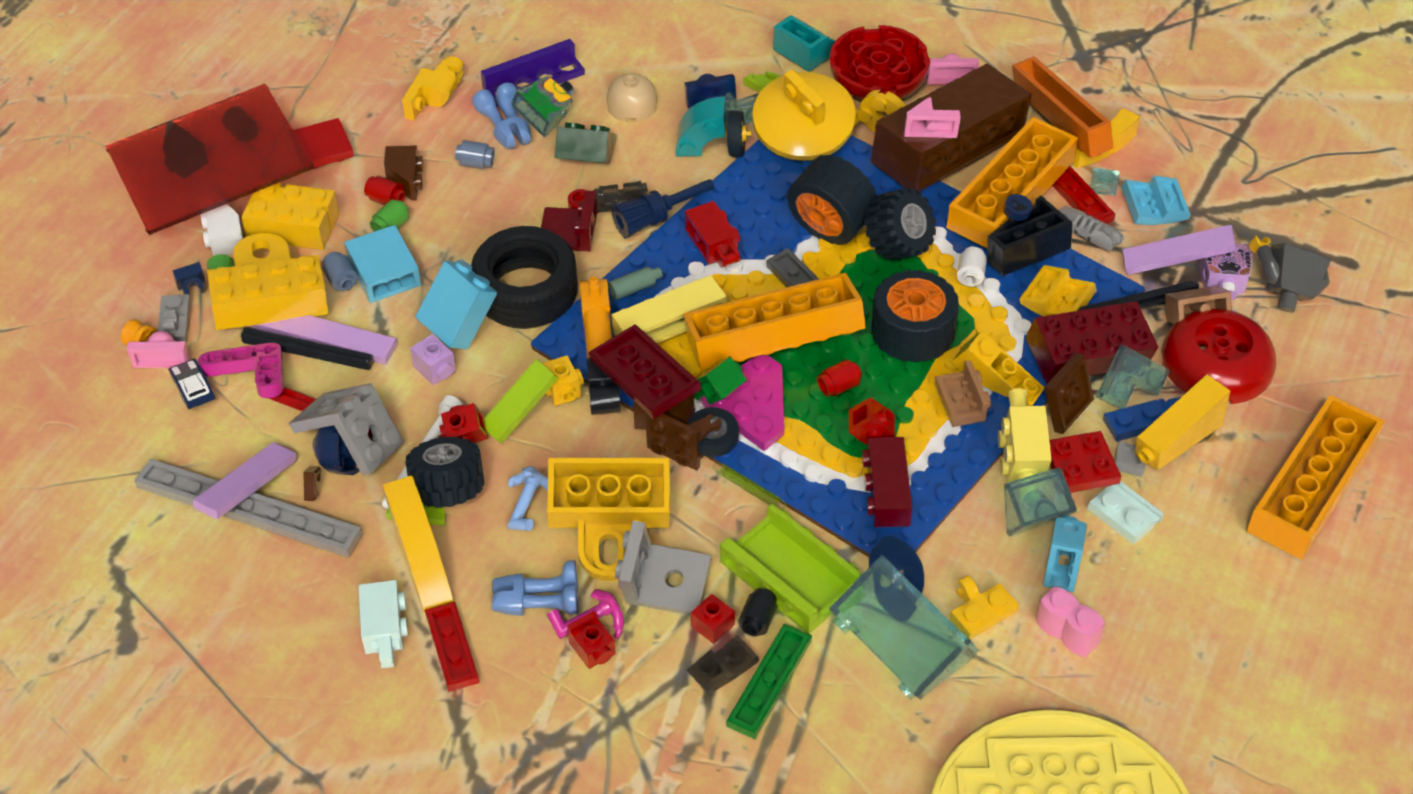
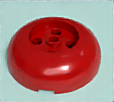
M878 25V29L865 30L864 26L852 29L841 35L835 41L830 51V69L834 79L851 96L863 100L873 90H880L878 93L885 95L887 92H890L900 99H904L919 89L925 81L930 67L927 47L917 36L904 29L887 25Z
M1211 308L1208 311H1195L1185 315L1183 320L1176 322L1169 329L1161 348L1163 369L1178 388L1187 393L1208 374L1230 390L1228 400L1230 404L1246 402L1262 394L1271 384L1276 370L1275 348L1265 330L1249 317L1226 309Z

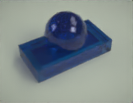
M710 73L700 75L695 81L684 82L686 106L688 109L701 101L714 97L725 96L726 102L736 100V83L733 74L716 77Z

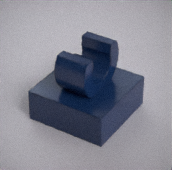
M199 262L172 270L178 291L183 289L184 294L190 295L189 287L196 285L200 293H204L203 283L205 280Z

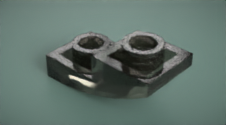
M736 635L716 653L712 650L708 651L691 665L687 672L708 694L742 675L759 662V658L740 636Z

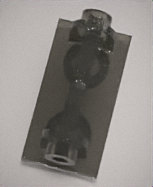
M641 180L623 183V189L619 190L618 184L599 186L598 189H594L597 197V213L612 211V205L639 199L641 195L648 193L647 183H641Z

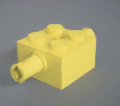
M1017 388L1008 392L1010 407L1006 418H1002V430H998V447L1003 448L1004 457L1000 459L1001 475H1006L1007 486L1018 485L1019 503L1028 505L1034 504L1039 500L1036 485H1042L1051 463L1046 406H1028L1027 391Z

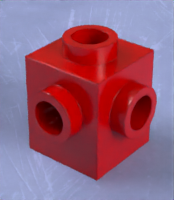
M870 397L849 409V433L859 441L867 445L868 438L895 437L894 413Z
M474 403L457 405L450 408L449 411L441 413L443 424L439 428L442 437H461V439L471 440V443L488 439L483 413Z

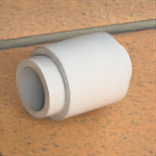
M968 247L961 253L957 271V279L961 284L975 287L984 281L987 258L982 249Z

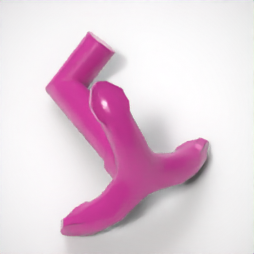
M595 589L591 597L600 601L599 604L567 622H564L558 609L546 614L559 640L568 635L567 625L592 611H595L598 618L612 614L613 627L616 631L614 638L619 639L623 632L624 615L613 594Z

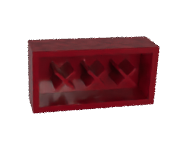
M1137 301L1036 317L1026 335V340L1045 383H1049L1075 353L1085 355L1089 376L1148 366L1159 348Z

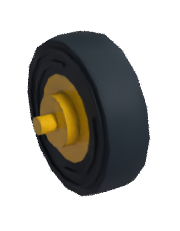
M729 111L725 132L728 153L732 157H741L745 152L747 136H752V131H747L743 111Z

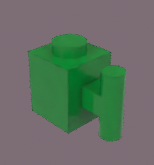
M729 356L718 361L696 378L701 384V390L692 396L696 400L704 396L708 403L712 404L724 399L747 379L743 375L741 366Z

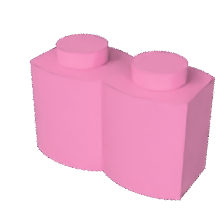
M1055 586L1040 600L1036 622L1044 632L1061 639L1070 651L1082 657H1087L1100 644L1105 621L1095 610L1080 605L1071 593Z

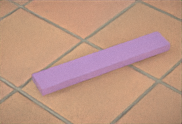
M311 315L244 326L369 353L373 355L374 362L385 365L398 345L397 338Z

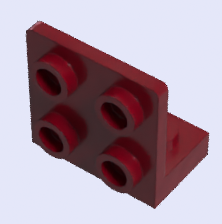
M585 190L584 201H579L578 209L545 207L541 228L562 237L573 251L591 252L598 214L596 191Z

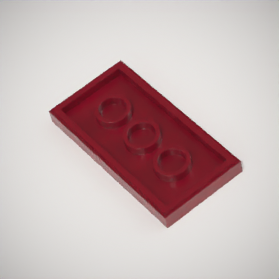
M636 324L588 352L590 360L652 419H655L701 390L700 382Z

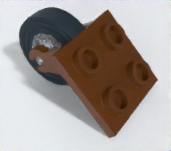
M709 407L701 409L690 417L687 424L665 414L652 419L645 412L647 448L658 455H664L676 461L681 466L689 467L696 471L700 468V459L704 456L717 457L727 454L736 446L739 439V425L736 418L729 411L721 408Z

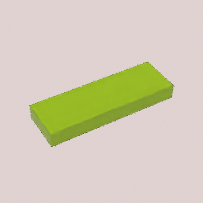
M535 359L484 418L487 432L502 444L559 378L538 359Z

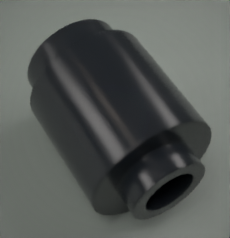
M758 588L748 595L738 619L739 626L747 635L756 637L767 633L777 609V598L771 591Z

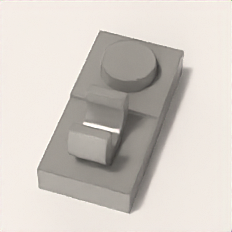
M189 294L161 297L158 331L168 332L175 341L187 342L191 311V298Z

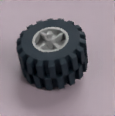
M902 188L879 194L869 202L870 208H866L865 212L867 219H864V225L867 227L865 233L866 237L869 236V244L871 247H875V252L878 255H882L884 259H891L892 261L918 256L929 250V245H932L934 242L933 235H936V229L934 228L936 218L933 217L934 211L932 206H929L928 199L926 197L923 198L920 191H915L914 188Z
M449 436L430 439V441L420 443L419 446L414 447L410 450L411 453L406 456L407 476L413 477L424 506H435V508L452 507L475 498L476 494L483 490L482 486H484L485 481L480 449L476 443H471L469 439Z

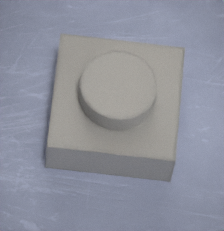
M1119 441L1114 457L1118 470L1142 477L1146 464L1141 462L1137 455L1134 454L1136 445Z

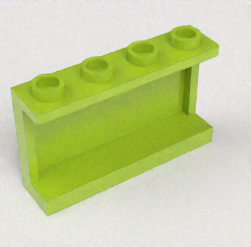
M773 503L767 507V516L739 540L734 542L728 537L720 544V563L753 590L763 588L771 591L777 598V609L807 634H810L846 603L860 588L861 573L853 563L845 561L836 554L830 545L822 543L813 535L810 529L799 525L791 518L787 511L779 509Z

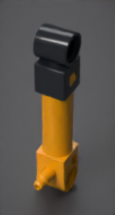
M593 276L589 280L579 281L591 415L620 413L618 386L590 360L588 355L589 351L612 338L607 279H598Z

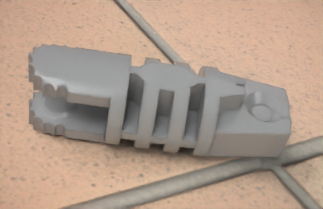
M1066 205L1059 210L1072 221L1073 234H1077V236L1090 241V243L1102 249L1111 251L1124 240L1121 232L1104 222H1100L1096 218L1094 219V217L1087 215L1083 211Z

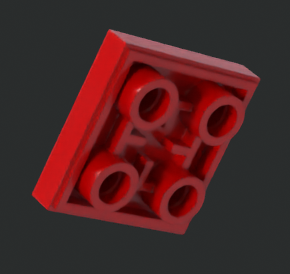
M339 118L289 131L304 170L315 169L322 165L341 162L347 158L354 157L352 146Z

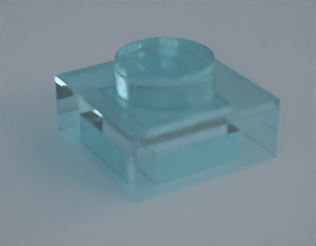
M1094 167L1090 187L1097 194L1116 196L1120 171Z

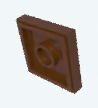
M1075 353L1044 387L1054 432L1065 433L1094 400L1086 358L1083 354Z

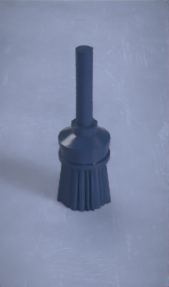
M708 179L670 196L667 194L661 196L658 191L653 190L649 194L641 195L639 199L612 205V217L616 229L626 239L649 225L655 226L659 222H665L668 220V211L672 210L674 205L714 189V184L711 179Z

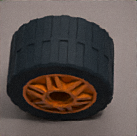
M820 155L815 158L787 191L789 209L799 224L818 239L821 238L837 245L849 243L864 226V219H867L865 214L866 208H870L869 202L877 196L870 180L858 167H855L847 160L832 155Z
M906 270L886 277L878 285L874 294L871 334H873L874 342L889 356L905 362L930 361L943 355L951 347V343H953L955 338L959 302L954 287L946 282L944 278L922 270Z

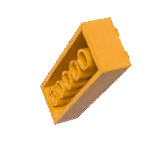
M1032 117L949 205L946 228L988 249V235L1010 219L1003 211L1007 197L1013 194L1024 195L1031 201L1033 206L1036 203V198L1040 195L1043 196L1074 162L1078 137Z
M846 273L683 313L688 342L701 370L709 369L718 361L729 356L736 362H742L751 357L770 355L775 351L797 348L802 344L814 341H825L830 337L852 334L857 330L866 328L862 298Z
M1329 395L1254 509L1247 532L1303 560L1375 446L1385 420Z

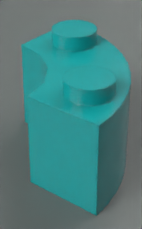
M725 96L701 101L692 106L683 115L678 127L676 157L701 156L702 149L708 142L715 138L725 137L727 121Z

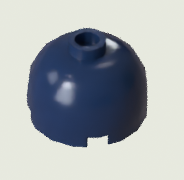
M335 425L319 428L313 440V450L318 463L325 470L334 474L355 475L360 472Z

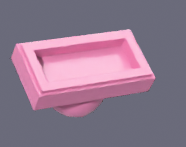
M953 53L946 54L943 58H930V67L926 80L927 85H946L979 67L978 58H960L957 54Z
M165 331L154 332L150 335L147 342H128L127 352L133 368H170L191 360L186 342L175 341L172 335Z

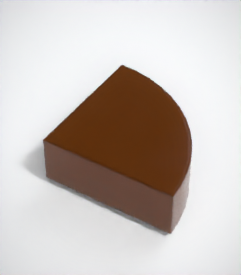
M309 466L303 471L304 501H315L319 493L317 491V481H321L320 466Z

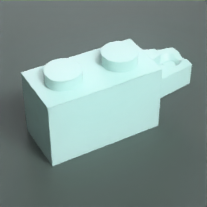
M396 580L359 585L360 623L365 654L379 653L382 669L394 667V651L403 649V637L408 636L406 617L401 618V611L406 610L405 592H399Z

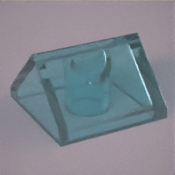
M1060 468L1004 484L1006 530L1009 537L1053 524L1056 518H1064L1077 511L1063 471Z

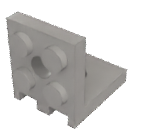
M372 383L323 393L289 422L294 433L335 425L362 475L371 474L404 443ZM369 428L372 432L371 440L368 437Z
M633 521L631 530H626L623 537L622 548L626 549L624 559L618 560L615 571V578L619 580V588L622 589L626 603L690 615L702 603L712 561L711 555L651 544L646 524ZM675 573L680 574L683 577L681 585L678 587L667 585L666 580L668 576Z

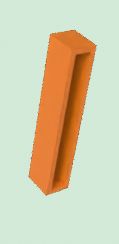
M1035 56L1012 65L1014 82L1031 93L1030 104L1055 127L1078 137L1077 147L1090 158L1099 156L1114 148L1111 122Z

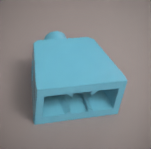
M1073 516L1056 518L1043 586L1050 588L1055 586L1069 592H1074L1084 548L1086 523L1079 521ZM1060 555H1066L1070 558L1068 565L1058 564Z

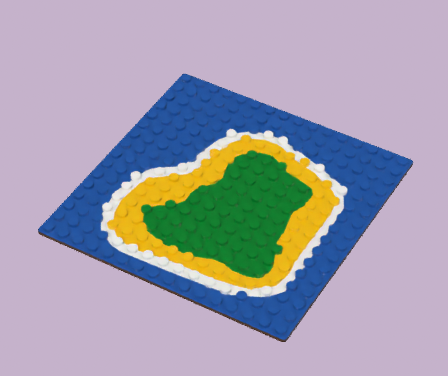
M852 135L839 150L831 154L832 156H838L847 160L855 167H858L870 180L876 195L905 188L871 163L873 146ZM757 140L744 152L743 156L738 157L712 180L714 189L693 197L602 278L607 279L608 283L647 266L651 270L659 267L663 274V277L656 279L655 285L616 301L613 300L609 293L611 331L613 313L709 275L714 278L726 294L727 302L786 288L766 267L768 259L786 248H789L819 279L846 273L862 298L866 328L857 330L852 334H842L830 337L825 341H814L802 344L797 348L775 351L768 355L782 365L784 436L767 450L763 451L739 433L738 442L730 452L722 456L705 457L720 466L726 465L732 468L733 471L735 470L750 479L751 483L753 481L756 483V486L758 484L768 490L769 494L771 492L774 494V497L775 495L778 496V499L782 500L780 501L781 504L785 505L786 503V507L867 557H870L872 548L886 536L900 539L917 552L1003 455V448L998 447V430H1002V418H1006L1010 407L1009 398L982 386L983 390L989 393L991 399V407L987 409L986 421L952 427L936 389L935 377L961 372L951 361L963 345L982 330L1041 385L1045 387L1048 384L1045 383L1026 340V335L1034 319L1042 316L1020 304L1019 300L1043 265L1069 269L1070 278L1094 282L1096 293L1087 305L1145 292V287L1071 248L1004 276L987 262L985 278L980 285L968 287L961 284L957 279L961 253L968 247H978L983 250L987 258L988 249L946 228L949 205L961 191L941 181L920 191L922 197L928 199L929 206H932L934 211L933 217L936 218V224H934L936 235H933L934 242L932 245H929L927 252L899 260H886L882 255H878L875 252V247H871L869 244V236L866 237L865 233L867 231L866 225L860 229L849 243H844L843 245L831 244L821 238L818 239L803 228L794 218L788 206L787 191L813 160H792L778 156L763 145L760 140ZM714 201L720 210H724L728 222L732 227H736L740 235V242H738L740 262L729 264L723 268L717 262L708 265L685 231L686 210ZM906 270L931 272L944 278L946 282L954 287L959 302L955 338L948 351H945L940 357L933 358L930 361L905 362L889 356L874 342L873 334H871L874 294L878 285L886 277H890L894 273ZM580 298L565 314L558 317L532 340L531 348L548 360L568 355L574 369L580 370L583 381L588 384L585 333ZM687 332L657 343L695 378L708 370L700 369L689 345ZM748 358V359H746L745 361L737 362V363H738L740 366H742L743 364H745V363H746L748 360H750L751 358ZM846 359L852 363L855 362L862 374L860 384L837 396L830 395L826 397L818 386L817 376L822 373V370ZM618 387L620 404L634 412V401ZM1045 389L1033 406H1046L1048 404ZM870 397L894 413L895 437H904L912 501V515L909 527H874L873 515H867L866 501L867 497L871 496L870 491H865L864 473H868V468L862 467V450H867V445L849 433V409ZM694 398L693 414L705 408L702 405L701 399L696 400ZM722 428L717 431H711L713 432V439L724 434Z

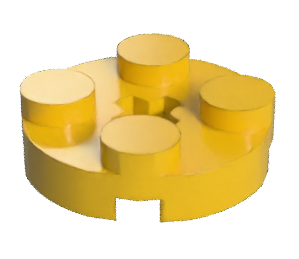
M880 90L869 92L862 100L860 110L857 112L859 120L864 122L875 133L876 121L885 117L882 113L885 112L889 115L906 106L895 94L887 92L886 95L878 93Z

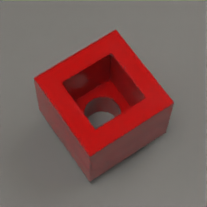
M710 594L690 613L691 627L712 644H715L735 625V611L713 594Z

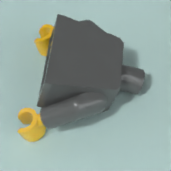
M1255 235L1248 246L1253 253L1259 256L1267 281V289L1281 295L1278 306L1279 310L1294 313L1297 301L1314 299L1329 285L1330 280L1327 269L1331 261L1330 258L1287 243L1273 245L1270 248L1268 246L1271 242L1269 237H1264L1260 241L1258 236Z

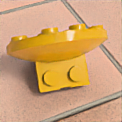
M793 69L786 72L783 76L774 79L760 91L754 102L752 113L754 130L763 145L778 156L801 161L814 160L820 155H831L839 150L850 138L854 130L856 116L852 97L839 82L823 74L795 72Z

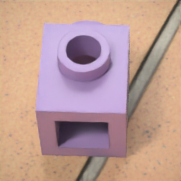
M431 334L410 347L413 367L433 386L456 372L453 352L435 335Z

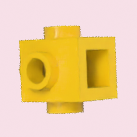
M568 355L542 363L559 378L544 395L545 397H550L554 406L581 398L580 386L584 385L583 377L579 369H574Z

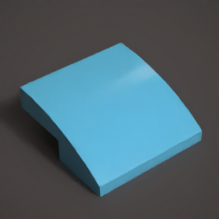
M1154 175L1149 183L1125 180L1121 187L1134 224H1170L1188 220L1191 216L1178 180L1175 178Z

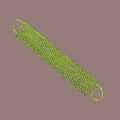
M726 466L725 470L717 471L723 477L727 474L732 479L731 482L734 484L737 482L739 487L744 488L743 486L745 485L752 492L750 494L756 495L759 499L762 495L769 502L765 497L766 494H769L768 490L758 484L756 486V483L753 481L751 483L750 479L735 470L733 471L732 468ZM770 492L769 495H770L773 499L775 498L776 500H778L779 503H780V501H782V500H779V499H778V498H779L778 496L775 495V497H774V496H773L774 494Z

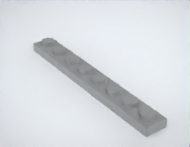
M153 459L148 461L135 479L137 488L193 506V499L218 482V480ZM252 493L223 515L224 517L345 557L350 556L363 535L362 529L359 526L257 493Z

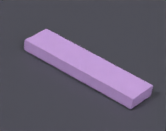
M1231 224L1123 249L1126 273L1131 275L1237 251Z
M272 442L193 499L194 509L219 519L296 461V452Z

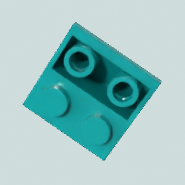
M790 15L774 26L773 50L807 71H812L830 58V51L836 40L808 23Z

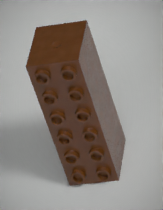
M987 63L876 121L871 163L903 187L922 191L1007 144L1025 126L1031 93ZM929 97L932 99L933 110H960L961 118L957 138L904 137L906 114Z

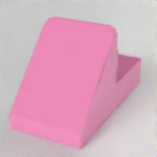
M929 97L907 112L904 137L957 138L961 118L960 110H933L932 99Z

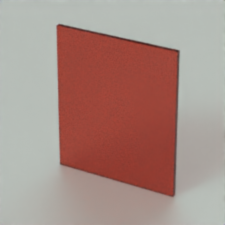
M265 83L106 145V151L109 153L148 235L314 169V163L309 158Z

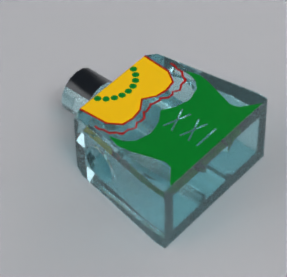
M546 76L517 89L511 106L545 138L568 114L573 102L571 95L574 93V88L567 81L558 85L551 77Z

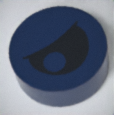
M1013 194L1007 197L1003 211L1008 218L1015 221H1023L1029 217L1032 203L1024 195Z

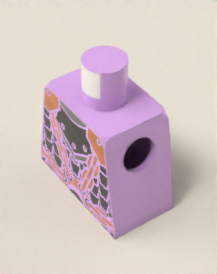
M1236 244L1237 251L1196 260L1203 286H1220L1231 291V300H1234L1237 294L1245 293L1253 252L1249 249L1248 244Z

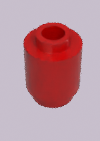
M371 176L365 183L364 194L371 201L385 205L391 199L402 202L405 199V191L401 183L382 176Z
M846 359L822 370V373L817 376V383L821 392L826 397L830 395L837 396L858 386L862 374L855 362L852 363Z

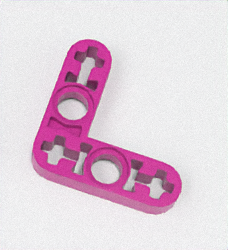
M277 343L206 352L198 358L199 366L205 376H218L255 370L256 388L258 395L262 398L276 397L284 390L283 356L281 347Z

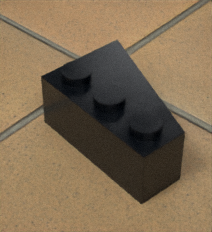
M1040 195L1036 198V203L1032 206L1031 213L1026 220L1012 221L1009 219L988 235L987 262L1004 276L1071 248L1072 221Z

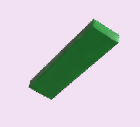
M783 624L726 720V727L750 738H757L811 644V635Z

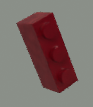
M904 437L868 438L867 450H862V467L868 468V473H864L865 491H870L871 496L867 497L866 501L867 515H873L874 527H909L912 515V501Z

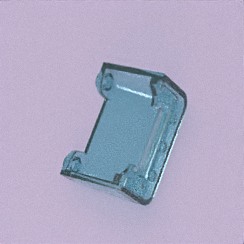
M883 555L829 608L836 616L832 621L845 634L851 630L899 678L901 683L898 685V688L911 700L915 696L920 700L980 651L961 630L950 622Z

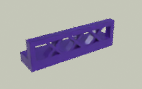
M567 39L482 70L483 90L486 89L491 92L496 102L495 93L498 87L504 83H512L518 90L517 99H520L523 96L519 92L528 93L537 82H539L537 84L538 91L545 89L543 85L548 79L543 80V78H540L542 75H552L551 78L557 84H561L585 75V69L575 57V44L571 39ZM570 65L574 67L570 71L562 70V68ZM523 82L530 84L526 87L517 86L518 84H521Z

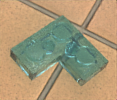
M1119 345L1096 397L1117 409H1123L1126 407L1135 386L1153 396H1159L1170 370L1127 346Z

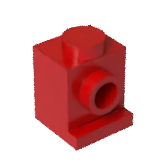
M595 611L567 625L569 644L588 669L608 662L616 654L615 640L598 620Z

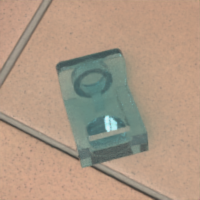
M730 92L726 93L727 117L729 111L739 110L743 111L745 124L753 122V106L759 93L736 100Z

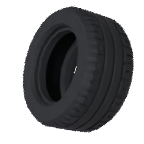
M518 226L499 231L482 243L472 258V271L486 278L490 282L489 286L498 292L486 316L503 326L530 329L547 325L561 317L562 314H565L576 299L578 280L575 254L562 237L547 229L536 226ZM521 268H536L551 274L548 279L533 286L516 287L498 281L504 274Z

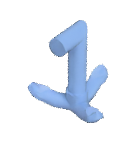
M534 466L523 468L522 473L512 476L508 480L509 487L519 486L521 483L525 484L507 525V528L510 530L531 531L534 526L533 520L526 519L524 516L535 490L541 485L548 493V477L540 473Z

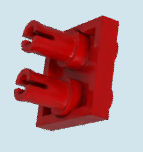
M1102 431L1049 440L1051 451L1050 466L1055 476L1053 487L1056 492L1067 494L1120 484L1122 476Z

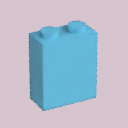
M395 225L344 242L347 258L356 271L358 281L370 303L421 286L418 265Z
M444 260L415 317L449 348L468 349L498 292L489 286L490 282L486 278L474 273L472 266L462 260H457V262Z

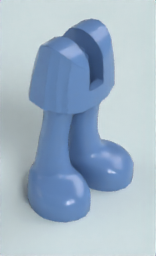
M504 83L498 87L496 102L491 92L486 89L478 91L472 99L475 110L491 120L495 126L493 132L495 139L507 150L515 148L513 135H516L521 145L531 142V131L528 122L519 117L514 109L518 98V90L512 83ZM496 103L507 119H502L496 108Z
M566 561L563 565L562 573L553 578H523L522 574H515L493 579L492 593L494 595L492 596L491 609L495 612L523 616L525 609L528 608L559 609L570 615L578 614L576 561ZM533 593H560L555 595H531Z

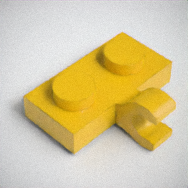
M966 575L958 580L960 587L956 589L958 596L966 603L952 610L949 618L963 635L970 640L1016 613L1019 604L1001 583L980 594L974 580L969 575Z

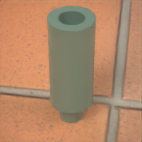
M647 266L609 281L608 290L613 300L616 301L655 285L656 279L663 277V274L659 267L651 270Z

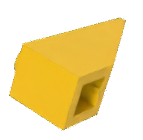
M982 330L966 342L951 361L962 372L964 361L971 360L974 369L980 372L981 386L1009 398L1008 392L1017 388L1025 389L1027 391L1028 406H1033L1045 389L1043 385Z

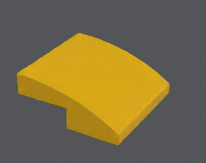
M1043 265L1019 300L1020 304L1041 316L1078 311L1080 307L1087 306L1096 293V285L1094 282L1070 278L1069 269Z

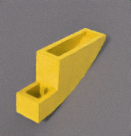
M408 476L383 484L385 499L395 524L398 544L424 614L426 609L454 602L439 551L413 477Z

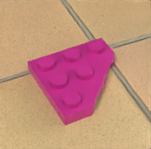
M759 355L752 357L741 366L743 375L747 379L743 384L720 401L709 404L703 396L701 402L705 408L716 407L729 411L738 422L739 433L765 451L784 436L782 365L768 355Z

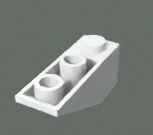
M203 183V195H198L201 211L205 210V213H200L203 229H207V231L203 232L205 247H211L213 256L219 254L231 255L235 245L244 238L239 215L206 183Z

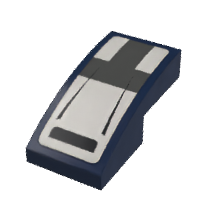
M195 358L168 368L170 376L177 386L188 410L216 399Z

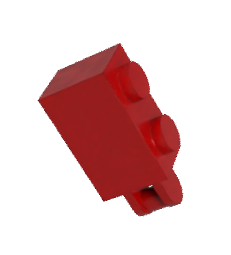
M711 201L685 211V231L708 265L717 262L723 268L729 264L740 262L738 252L740 235L736 227H732L728 222L724 210H720L716 203Z

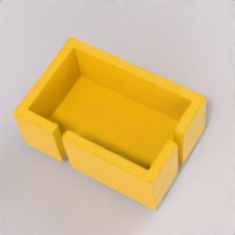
M258 181L241 218L246 237L258 233H271L282 237L288 246L324 250L331 234L330 229L333 230L339 216V208L335 190L286 184L285 188H283L281 183Z

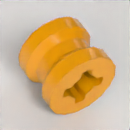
M131 319L124 325L120 337L122 343L128 346V342H147L150 335L157 331L150 325H143L141 321Z

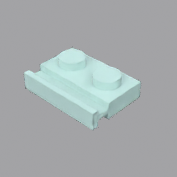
M1121 481L1120 484L1106 487L1088 504L1090 512L1132 544L1137 543L1151 531L1157 522L1160 523L1164 515L1163 512Z

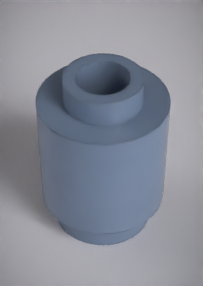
M463 140L462 144H458L456 147L455 160H459L460 166L478 169L491 168L494 160V147H489L486 143Z
M331 252L324 257L323 271L335 290L346 291L357 283L358 275L345 255L340 252Z

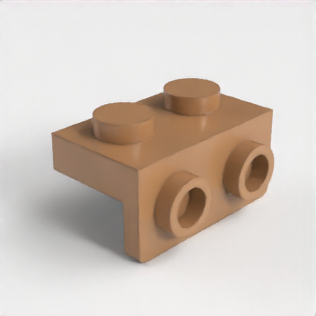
M971 360L964 361L962 372L935 377L936 389L952 427L986 421L987 409L991 407L989 393L983 390L980 372L974 369Z

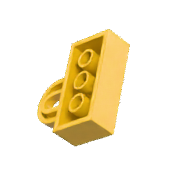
M271 233L249 235L241 239L233 249L235 266L207 270L216 331L265 324L307 315L320 316L328 314L319 255L290 258L287 242L278 235ZM264 248L269 250L270 254L265 258H256L253 252Z
M548 458V528H578L579 562L584 571L591 577L602 581L618 580L615 578L617 562L624 559L626 549L622 548L623 537L626 530H631L633 521L645 523L646 528H669V458ZM606 539L614 540L618 546L617 560L611 565H605L599 559L600 544Z

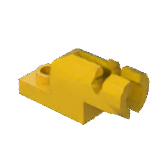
M447 56L434 70L421 68L402 99L405 119L415 120L419 112L423 111L425 105L442 107L448 101L452 92L457 88V84L460 83L465 71H461L464 66L462 60L457 57Z

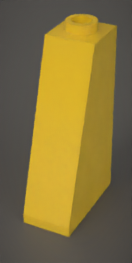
M1207 374L1137 437L1134 454L1137 455L1141 462L1152 466L1158 471L1223 425L1230 390Z

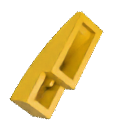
M1122 108L1111 121L1114 148L1099 156L1090 158L1077 147L1073 166L1076 168L1087 166L1118 152L1136 136L1140 115Z

